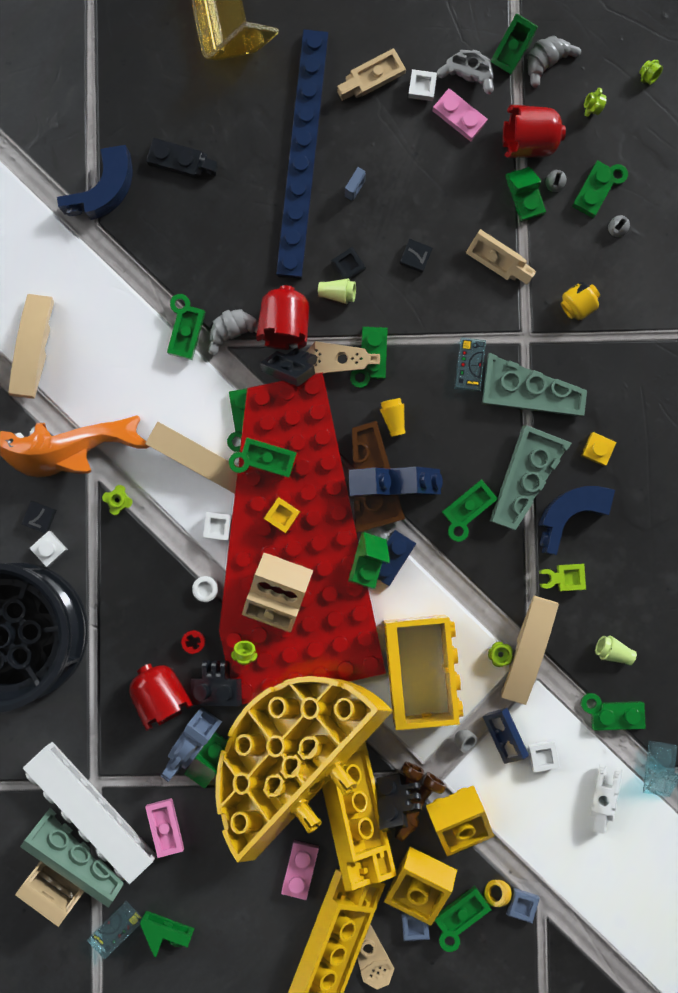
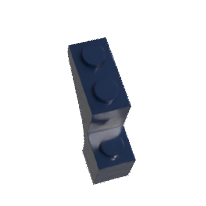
M405 467L349 470L350 496L439 495L443 485L440 469Z

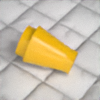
M401 398L381 402L382 408L380 411L391 437L405 434L404 403H401Z

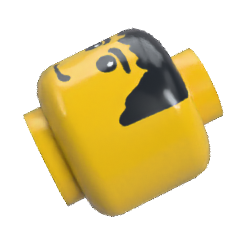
M579 282L563 293V301L560 304L570 319L583 320L598 309L600 293L593 284L588 286L584 282Z

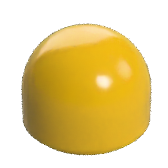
M491 880L485 886L484 896L489 905L503 907L510 902L512 892L510 886L505 881ZM496 885L502 890V897L499 901L495 900L491 895V889Z

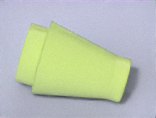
M342 279L319 282L318 297L345 304L355 301V281Z
M602 636L598 640L595 653L600 656V659L632 665L637 656L636 651L631 650L612 636Z

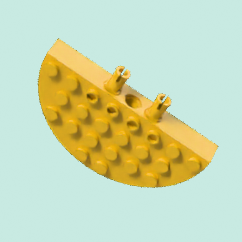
M306 676L288 679L274 687H269L256 696L242 710L228 732L230 737L225 750H221L216 774L217 813L221 815L225 829L222 833L237 863L255 860L295 816L304 826L307 833L315 831L318 828L316 824L320 826L322 821L316 816L308 803L330 779L333 780L344 796L353 791L351 786L356 788L357 783L343 766L393 712L383 700L364 687L349 681Z

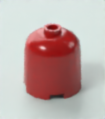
M510 105L507 112L511 114L509 121H504L502 134L503 147H508V152L505 153L506 157L543 158L549 157L556 152L560 142L565 139L566 127L562 125L560 115L555 109L525 105Z
M288 285L280 286L278 289L266 293L261 303L256 340H264V346L274 349L289 350V345H298V349L304 348L307 345L309 302L306 297L296 291L294 287Z
M150 663L137 670L138 676L129 685L131 700L146 731L153 728L151 724L156 721L160 726L182 714L180 708L186 706L187 709L193 706L172 668L165 665L152 667Z

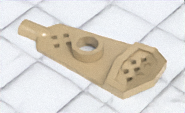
M315 341L307 350L310 354L312 353L318 357L317 362L314 364L315 374L363 370L368 364H380V354H368L364 348ZM340 355L347 356V361L344 364L338 362Z
M370 924L357 959L363 982L375 989H380L389 985L394 972V966ZM366 944L373 946V950L370 953L363 950Z

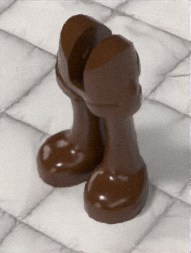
M407 761L404 762L401 768L402 773L405 775V784L417 783L424 775V770L421 767ZM426 772L420 790L417 792L421 794V800L412 804L419 803L423 806L426 799L433 792L442 794L445 792L447 785L432 773ZM420 812L407 814L408 827L397 829L395 833L396 839L403 842L410 833L416 830L420 822L417 818Z

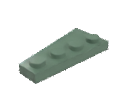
M488 353L482 404L579 417L584 416L587 390L559 379L550 378L541 372L532 371L519 366L515 362L507 361L497 357V355Z
M522 426L490 522L516 530L532 506L534 498L546 484L545 481L552 470H555L561 456L572 443L530 426Z
M49 808L20 847L109 908L124 883L101 859L96 860L91 855L90 848L84 842L80 844L72 836L71 832L73 830L66 823L62 825L55 818L56 813Z

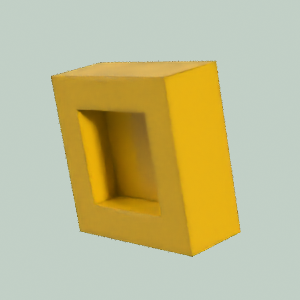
M592 432L581 456L606 466L617 442Z
M278 497L264 519L286 533L300 511Z

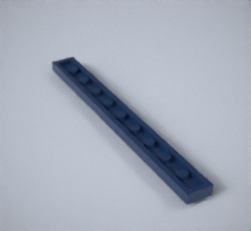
M303 29L277 277L302 279L328 45V32Z

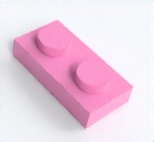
M450 88L433 106L432 110L470 142L488 120Z
M172 798L147 804L145 808L157 858L183 852L184 845Z
M294 840L281 894L307 900L319 846Z

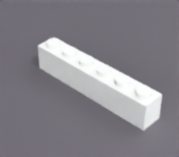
M53 742L45 746L23 767L26 771L27 779L35 785L38 784L44 791V797L61 809L62 817L79 829L78 833L86 842H91L95 846L98 856L103 861H108L114 867V872L122 881L126 880L130 884L154 861L157 856L156 853Z

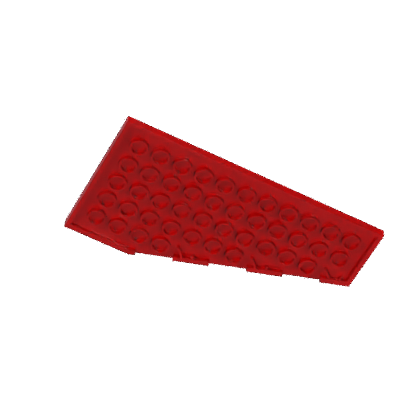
M323 372L316 373L298 387L285 381L249 387L246 394L240 452L243 451L246 438L297 452L290 478L249 466L245 472L237 473L219 632L225 661H229L230 678L241 679L242 704L250 703L269 687H274L292 678L315 676L354 681L386 674L369 590L367 587L348 581L359 543ZM239 458L238 468L244 465L242 458ZM278 497L300 511L286 533L264 519ZM263 553L313 570L291 632L242 615ZM266 582L259 583L264 589H271L276 593L285 594L289 598L297 597L291 591H284L282 588L273 587ZM240 641L253 643L256 649L255 653H257L256 660L247 665H241L234 661L231 653L234 651L235 644Z

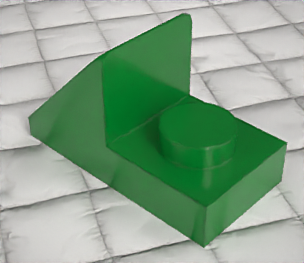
M516 13L491 62L506 72L513 74L523 54L530 47L538 26Z
M530 167L507 173L505 177L520 222L545 215L546 209L538 189L541 179Z
M366 532L361 533L349 582L375 589L381 565L390 562L386 539Z
M215 732L184 775L205 789L217 773L221 750H225L228 740Z
M149 911L145 912L140 922V926L155 958L160 950L163 939L168 940V943L175 947H188L195 929Z

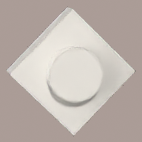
M412 69L408 98L433 101L437 73Z
M206 512L203 537L229 541L232 515Z
M48 531L30 547L31 551L46 567H50L68 550L52 531Z
M553 740L528 745L534 773L560 768L556 745Z

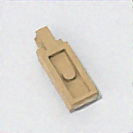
M391 49L351 70L350 74L345 77L346 82L337 86V93L342 101L353 95L356 98L361 95L364 96L406 74V68L395 49Z
M481 229L466 251V254L506 280L509 278L516 280L518 278L525 284H528L536 273L533 268L526 264L527 260L522 258L521 255Z

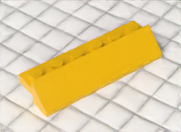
M366 742L358 748L343 766L357 783L356 788L351 786L353 791L344 796L332 779L322 787L345 891H353L371 883H379L397 876L387 832L379 830L377 789Z
M335 870L288 993H344L385 887L384 882L371 883L353 891H345L341 870Z

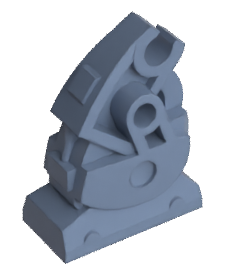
M201 707L168 754L170 760L161 777L169 782L181 768L186 769L204 745L207 744L222 721Z

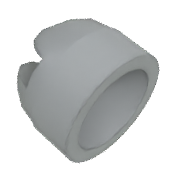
M561 170L551 171L545 180L547 189L552 192L561 191L567 182L565 173ZM556 175L560 177L558 186L553 184Z
M623 215L615 216L608 224V231L614 237L624 236L630 228L629 219ZM622 221L624 225L618 231L615 227Z
M467 729L459 730L455 734L454 742L465 753L475 746L477 737Z

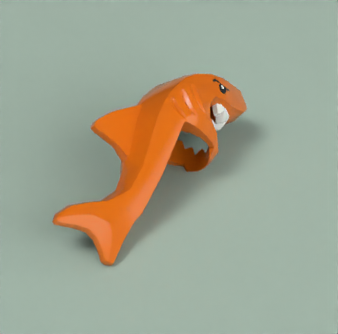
M137 415L114 422L81 427L55 436H51L45 423H36L28 437H24L21 433L14 434L0 431V456L18 472L37 478L51 476L61 471L75 474L90 473L91 467L87 460V452L104 442H118L137 449H147L150 446L146 445V440L137 434L136 429L140 422V417Z

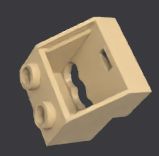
M263 553L242 615L291 632L313 570ZM266 582L273 587H280L284 591H291L297 597L289 598L285 594L276 593L271 589H264L259 583Z
M40 861L15 895L59 927L85 891Z

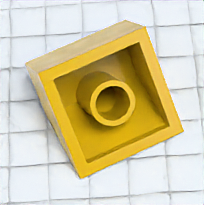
M474 785L468 788H461L452 795L438 798L426 805L447 857L495 837Z
M409 847L398 867L397 876L394 877L384 903L431 926L452 893L457 870Z

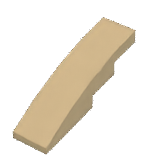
M27 294L15 344L8 391L9 396L35 399L47 356L45 347L50 333L49 320L54 306L53 297Z
M157 421L145 443L146 445L235 494L237 473L232 471L228 460Z
M533 595L517 638V646L512 662L509 665V673L501 692V698L524 705L527 704L551 634L559 605L557 602Z

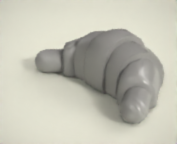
M550 36L537 41L527 55L528 75L530 76L531 86L534 88L538 87L543 72L556 64L561 58H567L568 55L572 57L580 56L581 49L570 45L569 42L556 36Z
M460 50V52L447 59L446 64L437 70L439 78H444L448 74H456L467 82L475 81L480 83L486 94H491L494 90L491 60L482 55L480 51Z
M242 309L222 312V315L212 321L213 325L209 336L208 352L211 355H216L219 346H222L223 342L230 338H237L247 332L257 333L258 320L250 314L243 312Z

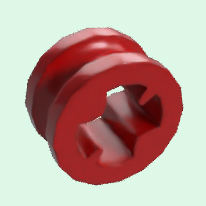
M195 630L187 632L182 637V648L191 654L200 652L205 646L204 635ZM190 635L194 638H200L201 642L197 643L200 646L197 649L193 646H187L186 641H190L187 639Z

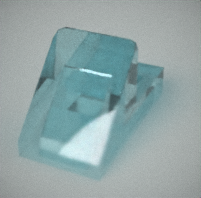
M649 741L643 793L670 797L678 783V774L675 773L677 745Z

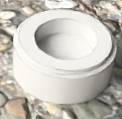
M209 576L198 578L192 587L194 597L201 602L213 600L219 591L218 583Z

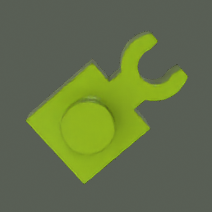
M584 564L557 565V573L550 569L539 571V574H548L550 577L548 583L540 584L541 588L548 589L558 584V591L586 590Z

